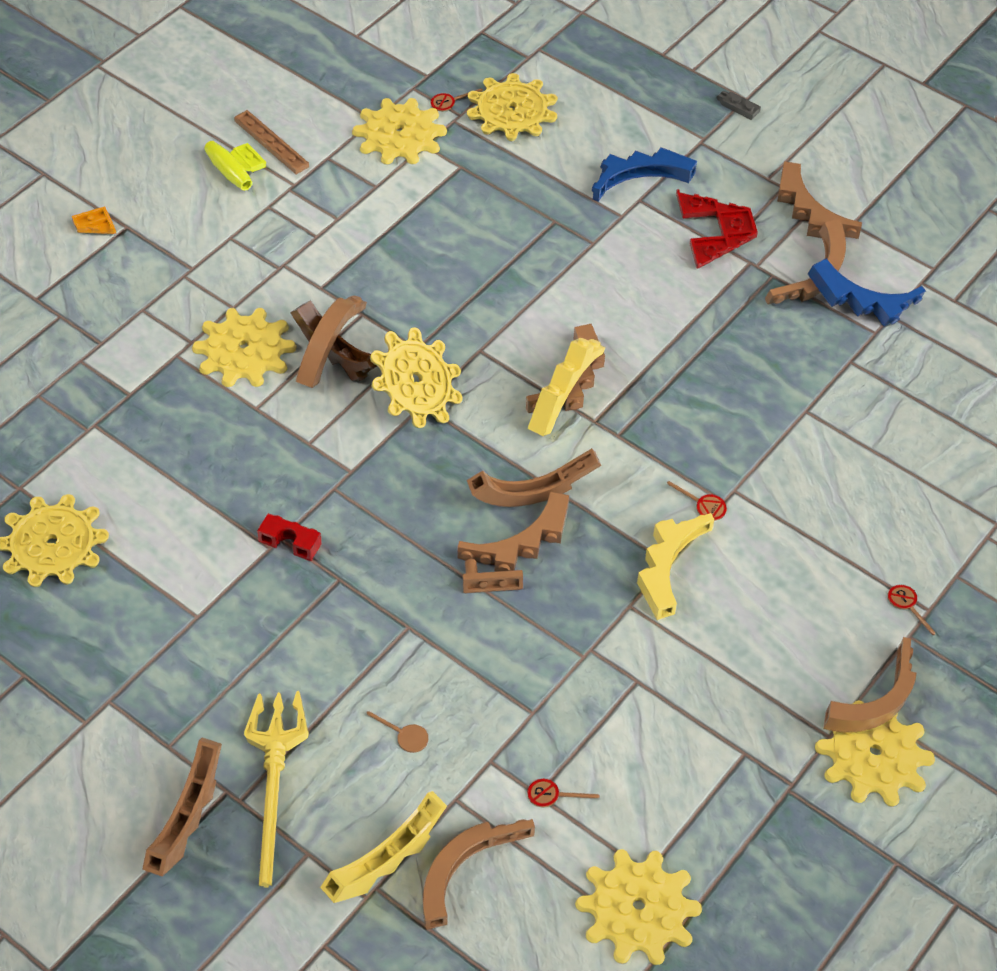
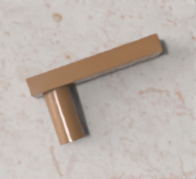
M468 559L465 561L466 574H463V593L523 589L522 570L478 573L476 560Z

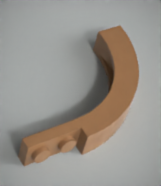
M840 218L824 222L819 230L824 243L825 259L827 258L837 271L842 266L846 252L845 232ZM811 278L801 282L771 289L765 300L767 304H779L786 299L793 300L799 297L801 302L817 296L821 292Z
M350 296L347 299L339 297L328 308L307 346L296 382L311 388L319 384L325 362L338 334L350 318L366 308V301H363L358 296Z
M591 448L553 472L534 479L504 481L493 478L484 471H481L468 479L467 483L472 495L485 503L505 507L526 506L548 500L550 492L563 494L571 490L572 483L599 468L601 463L596 452Z
M903 637L897 648L895 680L891 691L883 697L868 703L846 704L831 701L825 712L823 729L838 732L866 731L883 725L901 710L913 689L917 674L911 671L912 664L909 663L913 655L910 638Z
M521 819L509 825L500 824L493 829L490 828L489 821L478 824L457 835L440 851L429 869L424 886L423 915L426 930L447 925L448 915L445 907V893L448 883L457 868L470 856L483 849L533 837L535 833L533 819Z

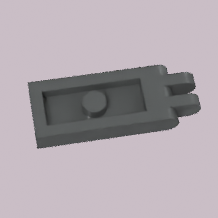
M722 91L717 96V100L720 101L722 106L750 120L760 112L761 106L733 92Z

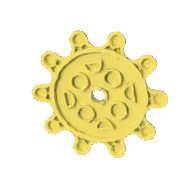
M516 73L509 74L507 81L502 83L495 81L493 78H485L483 80L486 88L485 91H470L468 93L469 100L478 104V106L468 109L467 116L471 120L481 119L485 121L481 126V130L486 135L500 130L505 132L507 140L514 141L519 132L526 131L537 137L542 132V127L539 125L540 122L553 123L557 119V113L548 110L547 107L556 104L558 97L555 94H542L540 90L543 82L539 79L525 84L520 82L519 75Z
M385 98L381 102L382 109L378 111L367 108L363 109L360 117L367 123L356 125L352 130L354 136L366 138V141L360 146V151L364 154L373 151L380 152L383 164H391L396 157H404L408 163L416 164L419 162V152H439L440 147L437 142L433 141V138L447 134V129L444 125L432 123L439 117L437 109L420 110L418 102L414 98L408 99L403 105H395L389 98Z
M230 308L225 314L227 319L225 322L214 323L212 321H205L202 330L209 335V338L203 341H196L192 346V351L195 354H204L208 357L207 360L201 363L199 367L200 373L208 375L215 371L221 372L223 374L221 382L225 387H232L239 378H247L254 387L261 386L264 383L263 374L266 371H274L278 374L287 371V365L280 359V356L284 353H293L297 349L293 340L281 338V335L289 329L288 323L285 320H279L274 323L266 322L267 313L263 308H257L250 316H240L236 309ZM246 343H247V345H248V346L245 347V348H241V347H240L241 345H244V344H246Z
M411 328L409 330L407 341L400 340L396 333L392 331L387 332L384 341L388 346V352L382 353L375 350L372 352L370 360L380 368L382 373L381 377H377L372 381V389L374 391H384L388 394L391 400L388 406V413L392 416H398L403 410L407 411L411 415L413 426L416 428H422L426 425V416L428 414L432 415L438 423L448 422L449 414L445 409L446 402L459 404L462 401V395L451 385L452 378L458 377L461 374V369L456 364L444 362L442 354L445 351V344L441 340H436L432 345H426L422 341V335L418 328ZM413 374L419 378V382H414Z
M70 494L62 496L60 502L54 506L47 505L42 497L32 498L30 501V513L23 516L9 513L5 517V523L13 528V531L9 536L0 537V551L12 553L11 558L3 564V570L10 575L20 570L29 571L28 583L32 587H39L46 577L52 575L58 576L59 580L65 585L71 584L74 579V568L79 565L94 568L98 565L99 556L93 553L91 548L96 544L105 543L109 538L107 530L94 529L91 526L100 514L99 509L92 506L83 511L75 510V498ZM52 538L57 539L56 544L47 543V541Z
M858 700L855 701L853 704H862L864 702ZM897 713L883 725L866 731H832L834 734L832 739H821L815 743L817 753L827 755L833 760V766L824 773L825 779L830 783H835L839 780L850 782L852 785L851 798L857 803L864 802L869 793L876 792L883 797L885 804L896 806L900 800L898 795L899 788L908 787L915 792H922L926 784L924 779L918 775L916 769L920 766L933 765L935 757L931 751L920 749L916 745V740L924 734V728L920 723L908 726L902 725L897 721ZM870 748H875V749L880 750V753H881V754H880V755H874V754H872V753L870 752Z
M620 849L614 853L615 867L613 870L604 871L593 866L586 872L587 879L595 886V892L589 896H580L575 903L577 910L591 913L595 918V924L586 931V939L591 943H598L603 939L611 940L615 945L613 957L618 963L624 964L628 962L631 954L634 951L640 950L646 953L650 963L660 965L665 959L663 946L667 942H675L681 947H687L691 944L692 936L683 927L682 923L686 917L699 916L702 912V906L698 901L686 899L682 895V889L690 883V874L685 870H680L673 874L664 872L661 868L663 856L660 852L652 851L643 863H636L630 859L627 851ZM642 900L645 907L640 910L636 909L633 903Z

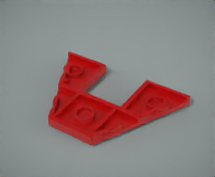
M679 189L676 190L683 219L716 216L722 236L690 239V247L697 269L757 238L758 231L751 208L738 206L730 202L728 205L718 202V199L701 197L695 193L693 196L681 193Z

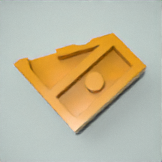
M105 206L72 216V221L78 233H116L114 224Z

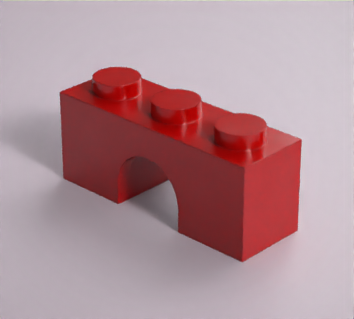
M269 513L257 530L258 541L277 548L278 544L283 540H293V554L308 561H312L322 544L321 533L317 530L309 529L297 522H291L278 515Z

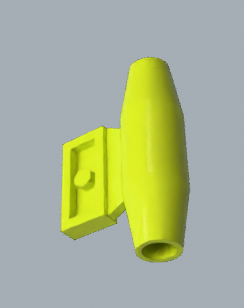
M209 141L204 146V150L213 165L228 181L243 191L248 190L252 186V180L246 171L254 172L266 167V161L248 143L233 148L231 152L215 141Z

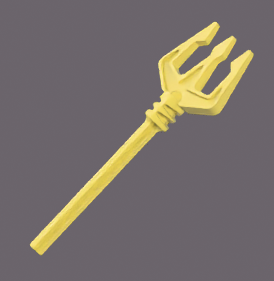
M299 691L296 692L292 704L293 708L298 711L296 728L284 730L281 716L284 706L281 694L278 692L273 703L275 711L269 730L266 732L257 731L258 715L264 711L263 698L259 693L244 731L247 742L265 752L263 767L267 770L259 874V886H264V888L272 886L280 771L285 768L284 755L286 751L306 740L309 735Z

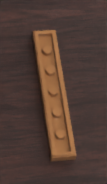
M246 110L234 117V121L293 173L297 175L309 168L308 161L251 112Z

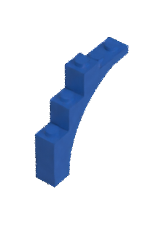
M662 147L653 156L635 150L627 160L609 154L601 163L602 173L598 182H595L592 186L593 200L599 202L607 190L619 183L634 178L667 177L689 183L696 173L697 161Z
M827 258L814 264L808 272V276L831 307L837 304L840 306L847 302L857 317L862 314L868 315L873 311L883 326L889 323L893 325L899 321L901 313L912 303L916 305L922 301V296L926 292L923 286L902 294L880 293L863 288L840 274Z

